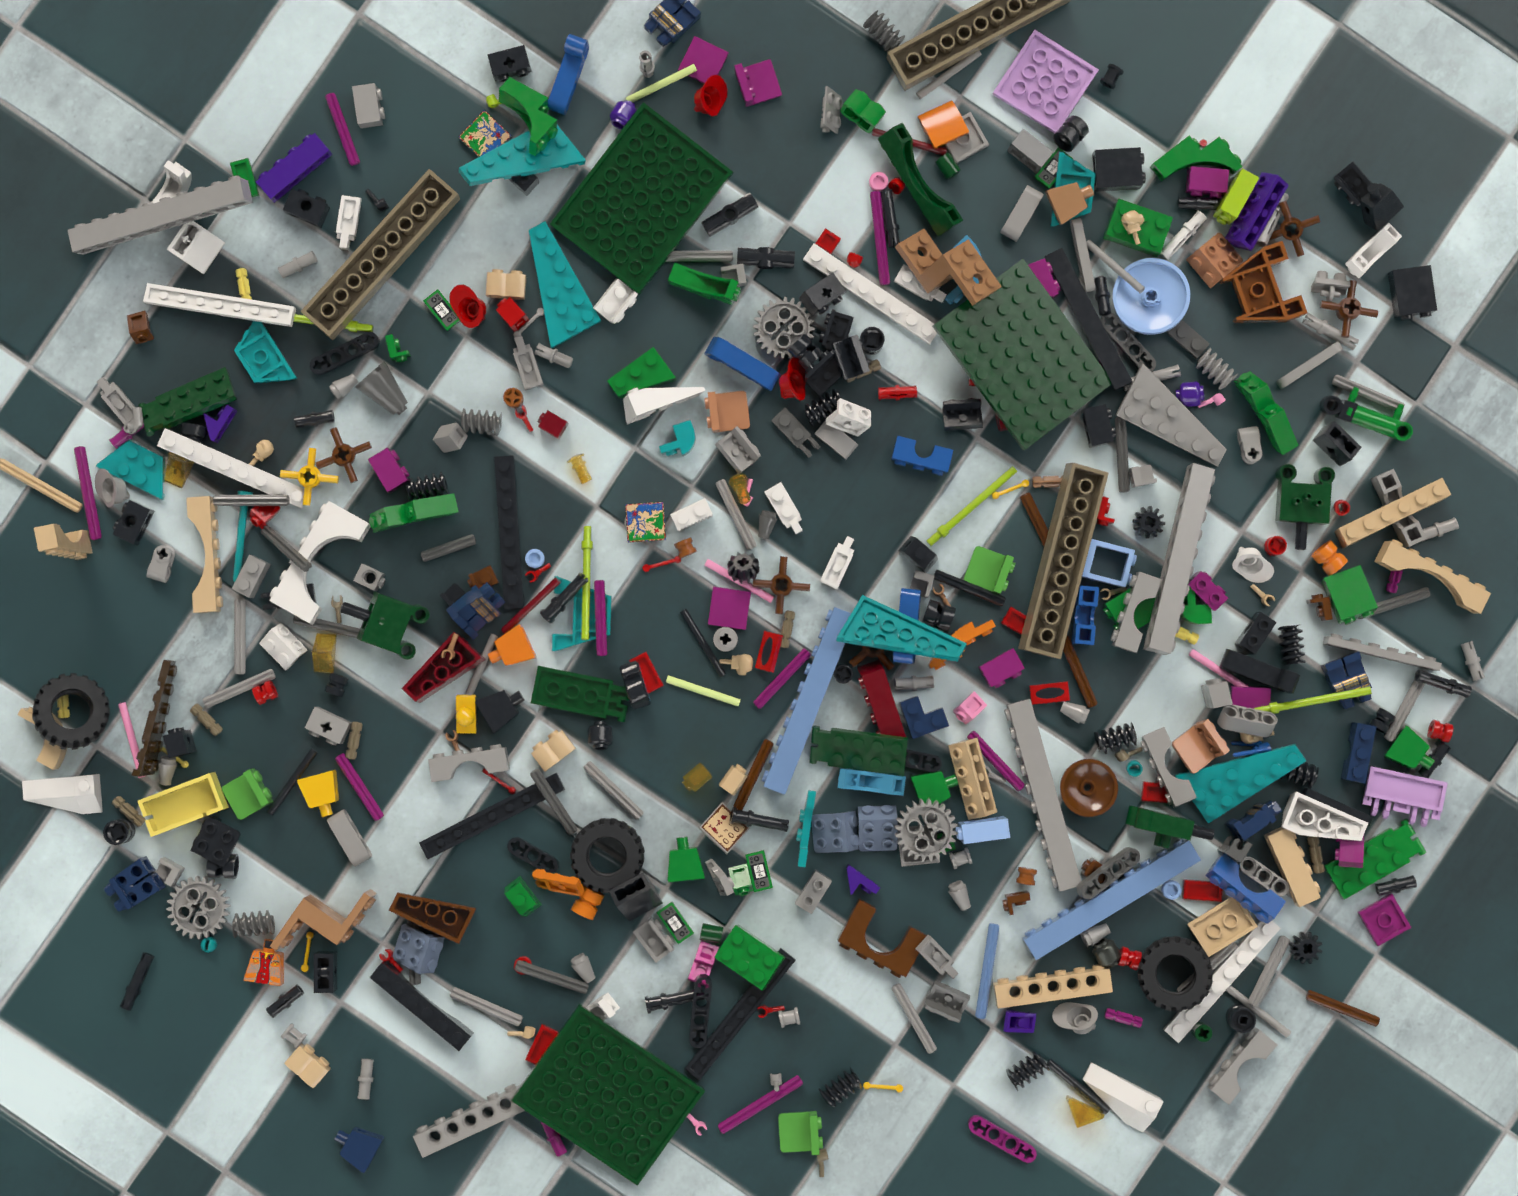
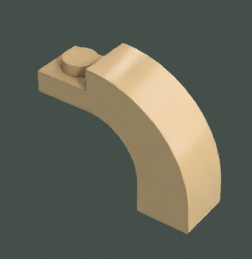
M33 707L21 708L18 716L35 724L32 718ZM52 714L54 720H55L60 726L63 727V725H62V723L59 721V719H58L54 714ZM45 739L42 751L36 761L52 770L59 769L65 758L67 748L65 750L60 749V746L57 745L52 746Z

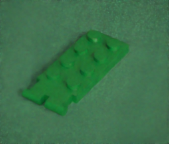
M1407 818L1402 820V825L1396 829L1388 828L1364 842L1363 868L1339 867V860L1335 859L1324 865L1342 899H1347L1411 862L1409 858L1417 853L1420 856L1426 853L1418 837L1411 840L1410 837L1416 833Z

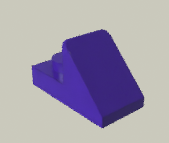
M229 405L221 408L218 413V420L204 414L210 440L216 443L220 441L237 413L236 409Z
M848 864L846 866L850 895L853 894L860 883L862 884L861 888L867 893L871 894L873 892L877 894L880 886Z
M1006 1009L1003 1031L1034 1033L1037 1014Z

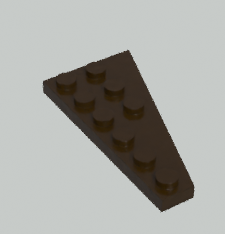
M163 660L157 681L160 689L156 691L152 699L155 707L153 711H149L142 736L144 747L137 754L136 759L139 765L138 769H133L132 776L153 775L155 771H158L159 760L157 759L158 754L163 748L161 738L167 726L165 716L168 715L170 710L168 700L174 689L172 679L177 673L176 661Z

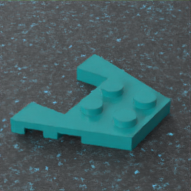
M554 576V578L557 577L561 582L554 589V594H561L571 581ZM581 588L574 595L573 634H552V651H558L596 639L595 595L593 589L590 588L589 640L581 639ZM605 594L606 631L608 636L611 635L612 596Z
M808 790L804 810L800 809L799 822H802V828L797 829L796 840L799 841V867H806L808 841L816 791Z

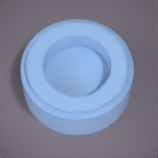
M531 549L527 552L525 561L531 568H539L544 564L545 556L540 550Z
M1168 880L1163 883L1161 892L1164 897L1174 900L1181 895L1182 889L1178 882Z

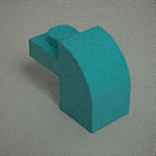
M691 420L673 425L677 440L659 446L662 455L666 454L669 457L677 454V450L680 449L682 456H685L693 449L696 435Z

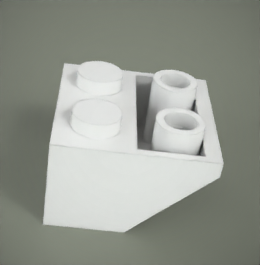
M192 221L183 224L167 250L205 274L225 242Z

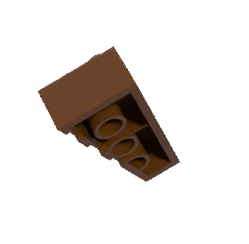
M397 892L389 908V911L458 944L476 910L475 907Z

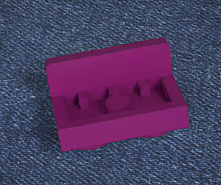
M1196 572L1192 576L1193 579L1188 583L1189 587L1213 611H1216L1228 599L1225 595L1226 592L1219 585L1216 586L1206 572Z

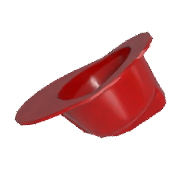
M710 76L703 87L697 90L694 95V110L696 112L709 114L710 116H716L726 101L728 91L727 85L721 76Z
M462 284L453 287L449 296L452 309L464 326L475 328L481 321L486 319L485 303L476 296L469 286Z
M792 357L790 359L788 371L779 379L781 397L784 399L797 398L801 401L805 398V369L798 363L799 358Z

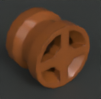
M509 388L504 392L503 399L509 407L518 408L523 404V394L517 388Z
M691 537L674 544L675 548L679 550L680 559L697 552L696 548L692 545L693 540Z
M1018 867L1019 877L1016 878V882L1035 885L1034 876L1037 874V870Z

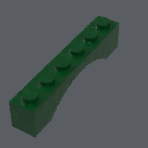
M903 122L880 136L878 141L882 149L888 155L892 165L898 171L902 181L906 184L912 197L916 200L937 236L946 233L961 223L963 219L954 204L939 197L923 180L914 159L913 138Z

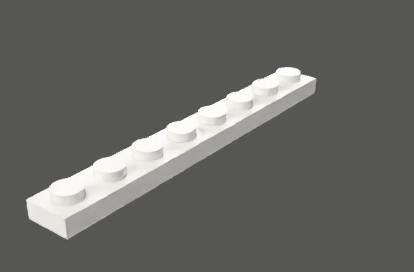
M816 244L811 246L803 258V261L826 276L834 273L845 289L930 345L937 332L932 327L934 323Z
M147 283L143 299L144 303L289 327L293 325L296 312L294 306Z
M166 428L164 429L158 442V447L267 494L289 495L290 504L303 508L304 488Z
M1259 920L1257 923L1258 927L1250 931L1238 944V948L1213 972V982L1207 997L1205 996L1199 1005H1195L1192 1009L1178 1012L1163 1030L1179 1043L1281 929L1275 922L1271 921L1266 924Z

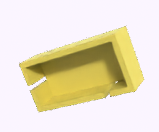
M216 772L203 775L138 800L143 817L153 816L152 819L145 820L151 837L229 808Z

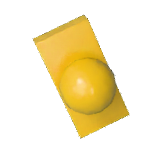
M456 695L457 733L476 734V695Z

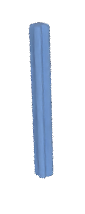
M990 923L988 927L975 1013L976 1018L985 1019L999 934V925Z

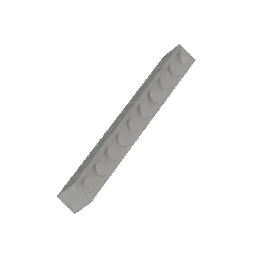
M232 176L228 178V181H216L211 183L209 187H196L192 192H180L173 198L164 197L159 199L160 202L145 203L140 208H128L121 214H109L108 218L105 219L96 218L88 224H76L74 228L68 230L72 252L84 255L251 204L253 201L248 180L240 178V176Z
M1195 463L1188 465L1186 468L1160 579L1162 580L1155 597L1143 647L1145 650L1168 655L1175 649L1176 641L1174 639L1180 629L1179 618L1185 608L1183 601L1189 591V585L1187 584L1194 570V567H1192L1193 559L1198 554L1196 547L1202 537L1201 526L1207 516L1205 509L1211 499L1209 492L1215 482V469Z
M1031 699L1007 704V709L1004 710L1007 721L1010 720L1012 728H1009L1012 739H1016L1017 742L1015 752L1017 757H1021L1023 765H1020L1022 776L1027 778L1028 783L1025 784L1027 794L1032 796L1033 802H1030L1033 814H1037L1038 820L1035 823L1038 832H1042L1043 839L1040 841L1043 851L1047 850L1048 858H1046L1048 869H1052L1054 875L1051 877L1053 887H1057L1058 891L1078 887L1081 879Z

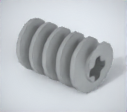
M1209 348L1198 360L1196 368L1204 367L1202 374L1209 372L1208 379L1215 377L1213 384L1215 385L1220 382L1221 384L1218 389L1221 390L1238 374L1232 376L1234 369L1232 368L1227 371L1229 364L1221 365L1223 359L1215 360L1217 353L1215 352L1210 355L1212 349Z
M722 627L715 632L713 642L719 650L728 652L736 647L738 636L733 629ZM728 634L731 642L723 645V641L720 638Z

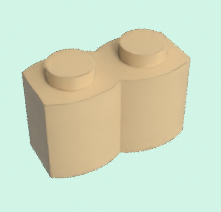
M492 269V272H487L486 296L490 298L508 299L511 297L516 300H525L527 277L522 274V271L513 270L511 273H503V270Z
M556 729L548 735L549 740L543 744L540 741L532 747L534 751L531 754L544 772L576 749L563 730L558 732Z
M739 764L736 766L732 765L719 783V786L735 796L748 777L745 774L747 770Z
M301 1043L284 1064L306 1084L314 1088L331 1069L328 1066L330 1063L321 1056L319 1058L314 1054L315 1050L309 1044L304 1045Z

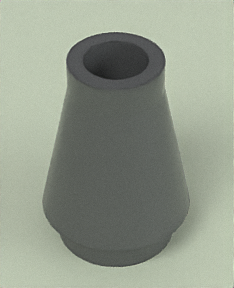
M762 510L761 514H759L758 537L769 539L778 519L776 518L777 513Z

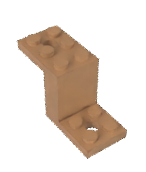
M922 229L895 246L927 294L954 279L973 306L1002 287L969 239L942 255L926 230ZM917 250L922 251L924 257L920 256ZM973 277L978 279L979 284L973 280Z
M371 889L364 892L347 918H344L311 894L304 897L270 947L276 951L280 948L284 949L293 940V932L295 933L304 923L336 945L341 942L345 943L354 933L352 928L359 925L364 919L365 915L363 912L370 909L375 903L376 899L374 897L377 893Z

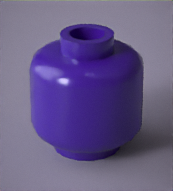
M628 100L616 103L610 113L611 123L614 127L620 130L625 127L637 111L634 103Z
M1197 381L1184 382L1180 385V390H1176V398L1185 407L1199 406L1201 401H1204V387L1200 386Z

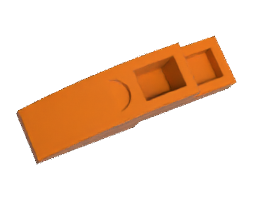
M989 620L976 628L972 622H969L950 636L967 643V646L976 641V636L982 634L984 637L992 633V628L996 626L993 620ZM931 658L928 667L930 669L934 667L937 670L945 666L944 662L947 660Z

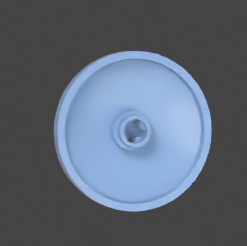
M1159 258L1141 259L1127 266L1124 270L1143 285L1145 289L1142 293H1139L1123 278L1118 276L1113 288V306L1121 322L1129 329L1147 335L1161 334L1178 325L1184 318L1190 303V287L1183 272L1174 264Z

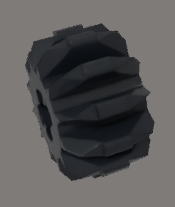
M1148 506L1146 511L1142 507L1140 508L1141 513L1135 512L1134 515L1139 519H1133L1132 523H1138V526H1135L1133 529H1140L1139 536H1142L1145 532L1146 539L1150 538V534L1155 538L1157 537V532H1163L1159 525H1165L1164 521H1160L1164 514L1158 516V508L1153 511L1152 506ZM1146 517L1148 520L1152 519L1153 523L1145 525Z
M746 551L744 554L737 552V556L731 555L727 568L728 575L732 577L733 581L739 580L742 584L743 581L749 583L750 579L756 580L757 574L760 572L758 558H755L753 553L748 555Z
M1301 931L1299 932L1300 938L1295 935L1293 936L1295 943L1290 942L1289 945L1294 948L1290 949L1289 952L1295 954L1293 959L1296 961L1300 959L1301 964H1304L1306 960L1309 964H1312V957L1318 960L1319 957L1316 954L1323 952L1321 949H1318V947L1322 946V942L1317 941V935L1312 936V933L1309 931L1306 934ZM1304 944L1307 945L1308 951L1304 950Z

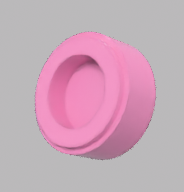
M882 172L873 173L869 179L870 188L873 191L885 190L888 186V177Z

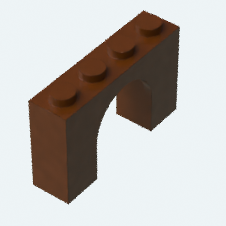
M858 898L837 938V941L840 942L839 946L848 951L850 948L857 951L856 955L865 960L867 957L874 960L873 964L881 969L884 966L891 970L890 973L898 978L901 976L906 978L919 954L915 948L927 935L909 925L900 944L890 952H877L873 950L866 942L865 932L876 911V907Z

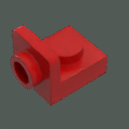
M1104 496L1102 497L1097 516V524L1108 526V524H1113L1115 519L1104 517L1105 514H1108L1110 508L1109 498Z
M254 506L250 510V521L254 526L264 529V526L281 508L279 506Z

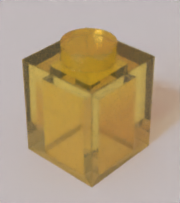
M700 762L683 776L685 781L682 783L689 791L693 789L696 792L713 776Z

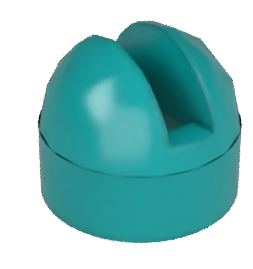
M1132 760L1127 764L1126 770L1129 775L1137 777L1142 773L1143 767L1140 762Z
M213 937L204 938L200 944L201 949L207 953L214 951L217 947L216 939ZM207 940L210 941L208 945V950L206 949Z

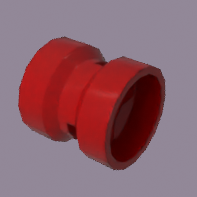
M1280 536L1270 537L1264 543L1265 552L1271 556L1281 555L1287 548L1286 540Z
M271 680L264 682V685L261 687L256 686L252 688L253 695L259 705L266 703L268 699L273 700L278 697L277 690Z
M1433 719L1428 728V738H1439L1441 741L1448 743L1453 734V724H1442L1440 721Z
M1122 946L1120 949L1121 957L1117 965H1127L1130 969L1137 970L1142 952L1130 951L1129 948Z

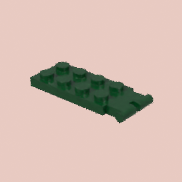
M224 367L155 397L156 400L150 403H140L138 406L142 407L143 424L147 436H153L154 432L159 429L172 428L235 401L237 398L229 372Z
M538 666L530 703L606 718L607 715L618 717L617 721L625 722L628 706L622 705L621 701H629L625 685L624 687L613 685V680Z
M812 726L811 743L818 744V746L810 747L809 763L816 764L817 761L828 762V766L904 776L908 745L907 737L831 728V731L820 730V726Z

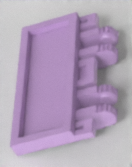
M1369 766L1362 804L1371 806L1370 814L1371 816H1376L1379 800H1385L1382 817L1387 819L1391 803L1394 802L1392 810L1409 814V824L1412 825L1416 821L1418 807L1423 808L1420 825L1426 827L1430 810H1432L1430 819L1440 820L1448 782Z

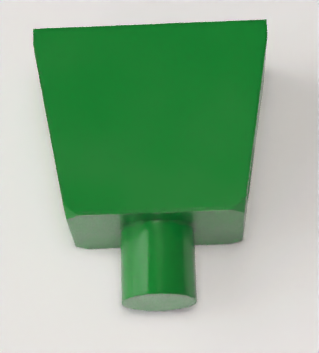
M1407 725L1384 756L1386 759L1411 770H1414L1418 764L1429 770L1435 761L1425 754L1430 746Z
M942 771L910 776L918 800L922 799L924 803L930 798L932 804L935 800L940 804L951 797L948 789L958 786L955 774L944 778Z
M688 837L676 838L677 849H671L669 852L668 882L704 879L705 873L697 847H689Z
M521 876L505 887L504 894L521 916L527 917L542 905Z

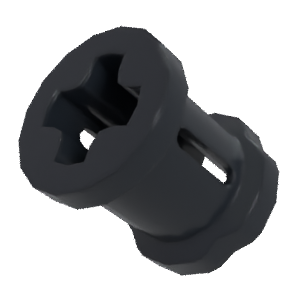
M1109 64L1107 66L1108 70L1105 76L1101 78L1100 83L1107 88L1114 89L1116 81L1120 75H1123L1124 71L1114 64Z

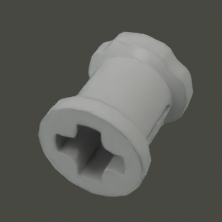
M967 847L963 851L949 853L954 869L966 863L973 864Z
M797 1007L791 1011H778L781 1028L794 1023L800 1025Z
M291 1023L281 1035V1038H286L296 1049L307 1035L299 1032L294 1028V1024Z

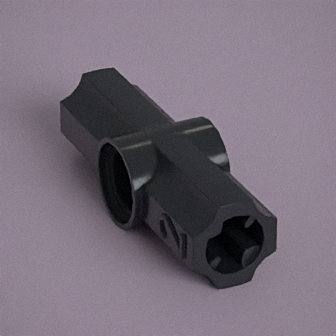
M748 193L734 203L724 206L722 210L705 219L701 224L709 237L727 226L735 224L739 219L759 208L753 195ZM733 211L735 217L728 219L725 217V213Z
M759 247L758 249L738 248L737 264L757 266L760 269H773L774 267L794 269L795 251L775 250L770 247Z

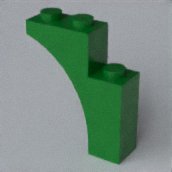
M509 77L499 88V102L511 108L523 119L531 136L529 153L536 156L546 148L550 139L556 137L558 133L557 119L547 114L549 111L548 97Z
M1189 135L1156 160L1150 168L1162 182L1173 173L1191 166H1214L1227 169L1232 175L1243 166L1239 156L1230 151L1228 142L1225 139H1221L1220 136L1201 150L1199 142Z
M674 263L668 278V283L709 300L714 298L729 305H732L733 301L737 302L741 293L739 281L708 275Z
M1251 371L1243 373L1234 380L1236 387L1244 395L1260 419L1273 448L1281 455H1284L1299 446L1283 408L1275 403L1268 384Z
M455 494L412 500L406 504L384 507L369 514V524L373 528V532L376 533L410 523L453 515L459 512Z

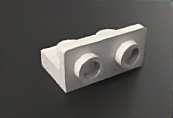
M616 278L593 309L609 322L615 324L623 319L625 310L634 305L638 293L632 291L621 280Z
M840 398L837 400V410L826 418V425L858 437L871 427V411Z

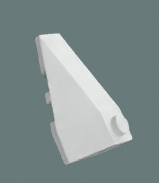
M704 387L644 388L641 390L634 388L627 392L628 395L623 399L627 424L649 417L650 414L656 412V409L663 411L673 406L674 402L680 404L701 395L705 389Z
M100 774L22 781L23 800L80 814L103 812Z
M1294 792L1290 794L1284 809L1281 827L1302 836L1361 841L1368 823L1301 793Z
M1092 1062L1083 1077L1086 1084L1125 1124L1141 1132H1144L1154 1121L1163 1104V1100L1160 1097Z

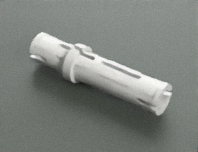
M1197 211L1188 222L1182 225L1183 228L1166 247L1162 249L1160 256L1164 260L1169 261L1185 241L1196 233L1198 227L1207 217L1202 212Z

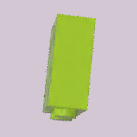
M1243 168L1235 175L1227 189V193L1223 196L1217 210L1213 214L1217 222L1223 225H1230L1238 217L1259 179L1258 176Z

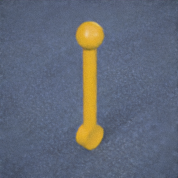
M1025 479L1018 485L1000 492L992 493V498L998 499L999 496L1020 487H1028L1029 481Z
M307 932L306 952L304 964L301 966L303 972L309 970L310 944L314 936L312 932Z
M869 1082L863 1084L864 1089L878 1088L896 1090L897 1092L903 1091L901 1084L896 1086L870 1084Z

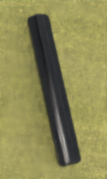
M936 570L934 573V579L999 606H1003L1006 598L1002 595L940 570Z

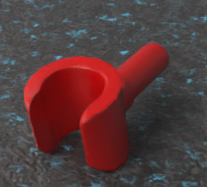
M521 405L523 413H518L515 408L516 417L524 421L529 432L533 431L526 416V407Z
M548 563L536 571H528L525 576L532 573L534 579L529 582H535L538 580V576L549 569L551 565Z
M385 949L388 953V958L382 953L379 954L382 961H389L399 972L403 970L392 957L393 951L391 949Z
M760 1005L757 1008H763L766 1012L765 1014L758 1015L760 1018H764L768 1013L785 1010L784 1006L767 1007L766 1005Z

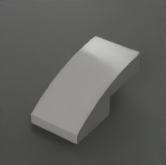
M826 420L815 432L819 439L829 445L844 459H847L858 446L843 431L826 425Z

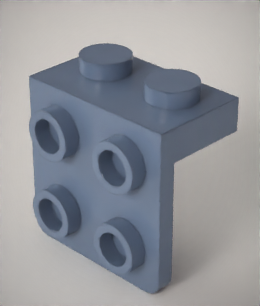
M867 805L858 807L860 851H891L897 849L895 833L898 830L894 827L898 825L896 806Z
M856 811L812 815L813 844L816 853L849 852L859 849Z
M403 924L392 957L396 962L418 974L434 973L445 937L439 934L427 935L408 924Z

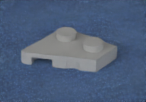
M713 859L706 861L705 864L720 896H728L734 893L732 879L726 876Z

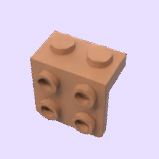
M1217 233L1186 259L1210 289L1243 262L1242 257L1221 233Z
M745 391L718 394L708 392V397L704 399L706 409H710L707 424L708 428H712V433L732 431L737 426L740 430L750 427Z
M1209 719L1197 722L1172 742V747L1192 774L1197 773L1214 758L1223 756L1230 751L1226 741L1220 737L1215 725Z

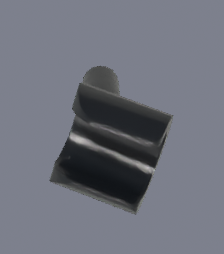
M369 189L365 191L379 211L389 208L384 198L378 200Z

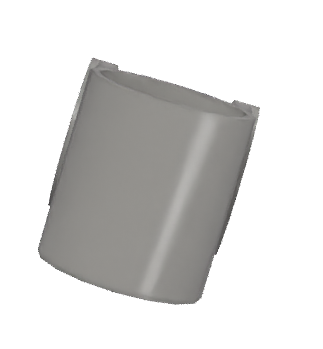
M1258 427L1237 429V438L1243 461L1247 464L1256 463L1262 457ZM1248 453H1255L1256 456L1252 458V456H1248Z
M160 545L155 548L147 570V578L167 583L175 557L173 547ZM165 551L166 553H168V556L164 557V555L161 554V552Z

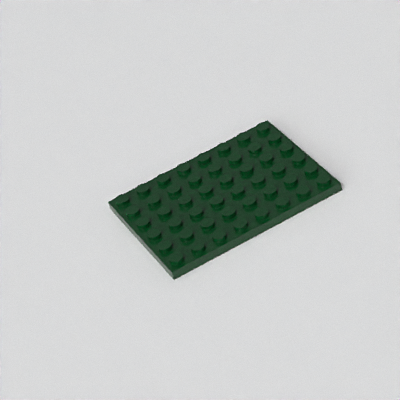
M643 102L550 225L640 295L734 172Z
M1022 259L996 278L1002 286L999 290L973 306L969 300H966L932 327L1024 451L1110 386L1111 382L1103 367L1025 260Z
M579 1004L515 1092L511 1101L638 1186L704 1094L705 1089Z

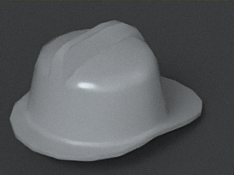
M106 469L97 471L95 475V489L108 508H111L114 504L122 503L124 499L130 498L124 480L113 477Z
M1065 1002L1054 1009L1052 1018L1059 1027L1071 1029L1077 1034H1086L1095 1029L1098 1012L1092 1005Z

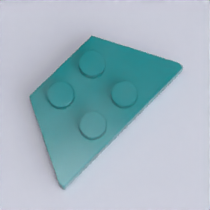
M1059 152L1055 188L1077 182L1080 189L1091 185L1094 192L1096 173L1085 168L1076 160L1071 159L1065 153ZM1093 196L1085 199L1088 207L1069 220L1090 213ZM1052 209L1050 226L1059 225V222Z
M253 321L249 329L245 331L241 342L234 349L253 382L265 383L297 379V376L263 322Z
M130 440L96 465V467L106 469L110 474L162 500L165 497L163 493L165 458Z

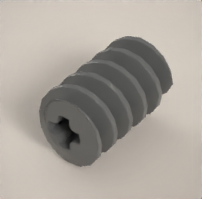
M878 10L875 11L864 22L863 27L865 29L869 28V34L875 33L874 39H880L879 45L885 44V51L898 47L904 40L905 35L898 37L900 30L893 32L895 24L888 26L887 24L890 19L888 18L883 21L882 18L885 14L881 13L878 15Z
M463 408L461 427H463L465 433H468L469 429H471V432L475 434L478 429L479 433L483 434L486 429L487 435H491L492 431H494L495 436L499 435L502 426V412L497 417L496 411L493 412L492 416H489V412L486 410L483 416L481 410H478L477 414L474 415L473 409L470 410L469 414H466V410Z
M266 910L265 916L262 915L261 911H258L257 917H255L253 911L250 913V917H247L246 913L243 912L242 918H239L238 913H235L232 923L234 938L237 937V934L240 937H244L245 933L247 936H252L253 932L256 936H259L260 932L263 935H267L268 931L274 934V916L270 915L269 910Z

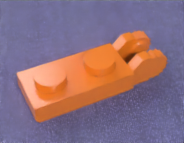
M535 869L532 872V877L536 880V885L539 888L580 897L585 892L580 879L577 877L547 873L544 869Z

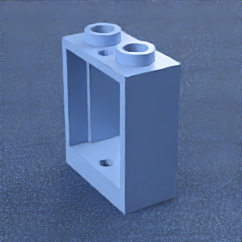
M1092 539L1082 578L1125 588L1126 584L1129 585L1132 574L1129 573L1130 568L1136 562L1137 555H1134L1135 550ZM1096 546L1127 554L1121 581L1090 573Z
M1004 816L958 822L959 827H955L958 833L956 837L963 844L1010 838L1008 818Z

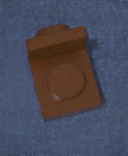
M145 310L127 315L129 334L136 344L154 339L149 326L148 314Z
M491 565L475 573L468 574L470 579L467 581L470 588L474 585L480 588L487 582L491 586L499 583Z
M1317 594L1311 595L1312 599L1306 600L1307 604L1318 602L1319 606L1316 607V612L1321 621L1333 619L1329 597Z
M1092 857L1090 860L1086 859L1081 866V874L1088 877L1101 867L1102 864ZM1103 873L1098 877L1099 884L1105 880Z
M1026 890L1004 894L1005 900H1002L1004 911H1008L1009 915H1014L1012 904L1015 903V906L1027 904L1026 901L1031 900L1030 893Z

